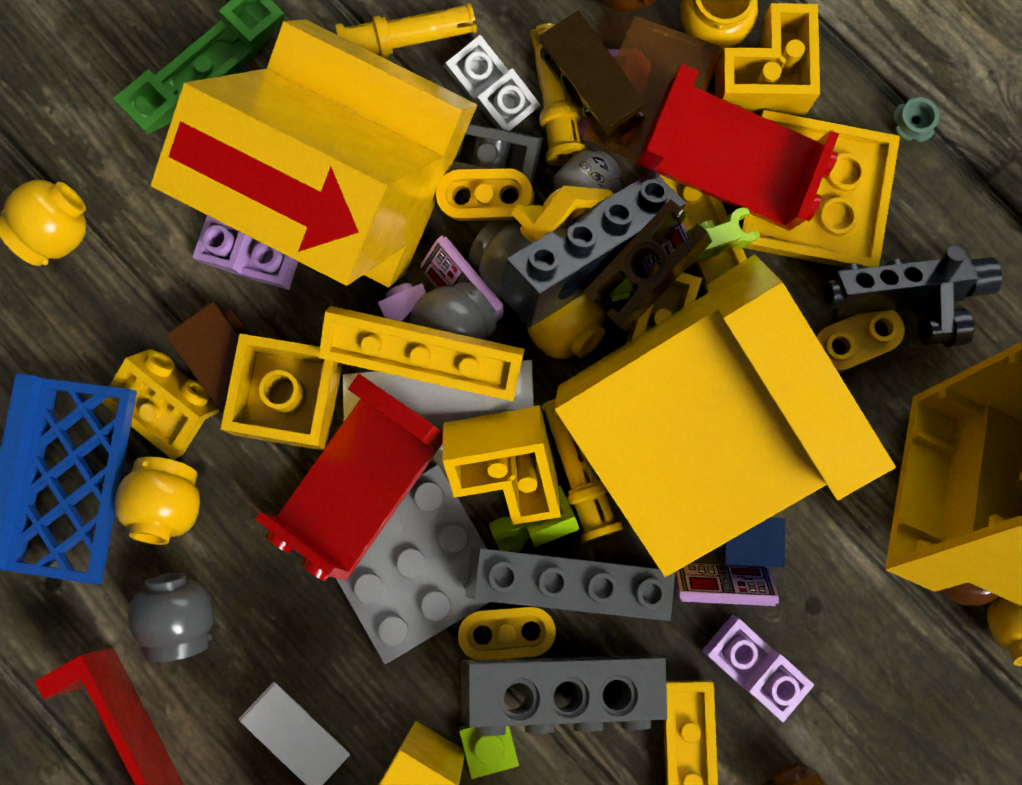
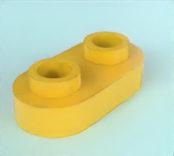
M515 169L453 170L442 177L436 189V200L441 210L455 220H515L511 215V211L516 204L532 205L534 190L528 178L522 172ZM509 188L518 190L519 196L516 202L505 204L502 201V195L505 190ZM462 189L469 190L471 193L470 200L464 205L456 204L455 196L457 192Z
M886 310L853 315L824 328L816 334V337L837 372L840 373L895 349L903 340L905 328L897 312ZM876 322H882L886 325L888 330L886 337L876 333ZM833 340H840L844 343V355H839L833 351Z
M535 606L479 610L469 614L463 620L458 631V641L463 652L474 660L534 657L549 650L555 640L556 628L551 616L543 609ZM529 621L536 622L540 626V634L533 640L524 638L521 633L523 625ZM481 625L489 627L492 631L491 640L485 644L478 643L473 636L474 630Z

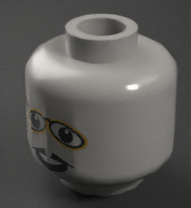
M582 150L577 152L554 175L553 190L562 188V186L610 189L615 194L621 190V171L616 161L607 153L600 150Z

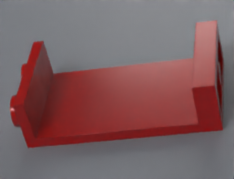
M681 64L669 80L636 164L733 207L748 208L750 214L788 231H791L805 221H810L816 214L822 196L817 193L821 180L829 176L837 161L838 153L833 151L839 133L830 130L819 140L815 141L694 87L699 71Z
M359 373L348 387V390L358 396L360 400L278 516L260 511L255 518L256 521L269 530L265 535L269 542L287 553H290L293 548L305 558L301 563L302 567L323 581H326L329 576L347 581L443 444V432Z
M114 648L80 655L34 681L43 700L85 686L135 785H184Z

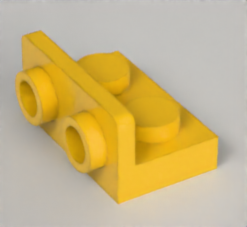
M562 186V188L555 190L546 199L543 206L516 204L511 211V215L521 224V233L533 243L614 195V193L610 189Z
M152 349L125 358L110 384V387L137 391L131 427L172 460L185 453L205 419L217 414L220 410L201 383L191 380L178 370L168 356ZM108 397L101 402L117 414L119 399Z

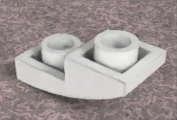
M481 35L470 42L443 66L473 103L478 104L477 107L498 129L510 131L541 105L512 68L508 71Z
M275 682L239 718L240 722L306 785H323L350 756L341 744Z

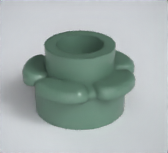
M922 97L912 98L906 104H900L893 115V121L897 123V134L907 141L915 139L917 142H924L934 135V128L939 124V111L936 105L929 99ZM912 118H918L919 124H914Z

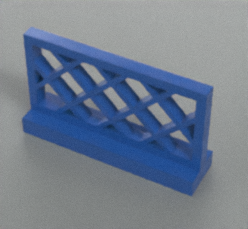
M15 374L0 450V570L88 584H102L115 514V494L121 481L137 391L126 388L45 379L27 374ZM57 391L69 392L78 406L61 421H59L54 413ZM82 394L93 396H91L88 400H85ZM108 397L119 399L116 418L103 427L93 409ZM85 417L96 434L77 448L66 430ZM58 437L69 455L51 469L44 459L48 444ZM102 443L109 453L108 462L104 469L94 475L83 457ZM75 464L86 480V483L68 496L57 478ZM49 485L59 504L42 517L35 507L37 495ZM93 491L100 502L98 515L86 524L74 505ZM66 512L77 532L59 545L48 525ZM39 533L50 553L36 564L26 563L25 557L28 541ZM82 540L91 552L87 572L75 570L65 554ZM56 561L60 568L51 567L50 565Z

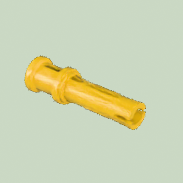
M471 3L386 21L385 17L378 15L373 16L372 22L348 27H344L342 23L335 24L338 36L377 55L379 54L383 58L393 54V49L477 32L476 24L473 23L475 16Z
M547 23L538 25L536 30L532 29L530 31L544 108L540 113L539 122L540 126L546 130L549 147L545 154L547 163L552 166H564L577 152L587 149L580 142L577 125L581 119L579 109L571 102V98L540 56V50L543 46L539 42V35L555 26V24Z
M556 399L544 403L542 409L545 411L557 451L571 490L567 492V500L569 504L575 506L583 529V533L580 536L582 543L622 530L621 522L615 521L606 496L608 490L603 482L598 480L595 470L554 410Z

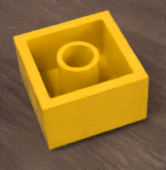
M240 333L220 430L233 436L324 451L328 445L343 364L320 359L319 346Z

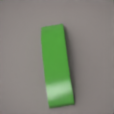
M271 0L229 1L219 10L221 20L156 75L149 69L115 96L113 98L114 102L146 134L159 130L171 123L185 82L226 76L239 72L277 30L285 19L284 12Z

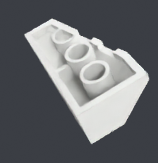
M522 360L513 402L378 371L359 373L442 432L444 422L533 407L532 360ZM358 373L343 374L344 421L360 400L358 396L348 390V387ZM443 444L441 445L439 450L443 451Z

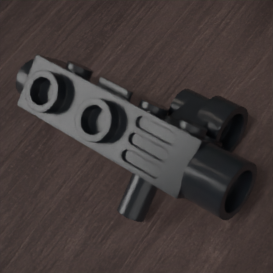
M954 245L950 246L943 257L938 260L908 263L905 259H895L879 267L864 268L862 264L846 266L837 272L833 280L823 283L821 297L825 308L828 310L832 309L835 317L926 306V317H922L918 323V335L924 345L939 343L946 347L967 345L974 336L973 318L966 308H954V302L964 301L966 297L997 293L1002 284V270L995 258L970 259L961 247Z

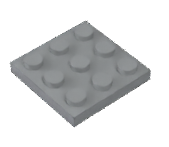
M439 465L420 475L347 581L337 579L384 664L389 663L489 603V601H479L465 597L471 548L487 549L458 497L454 498L450 484Z

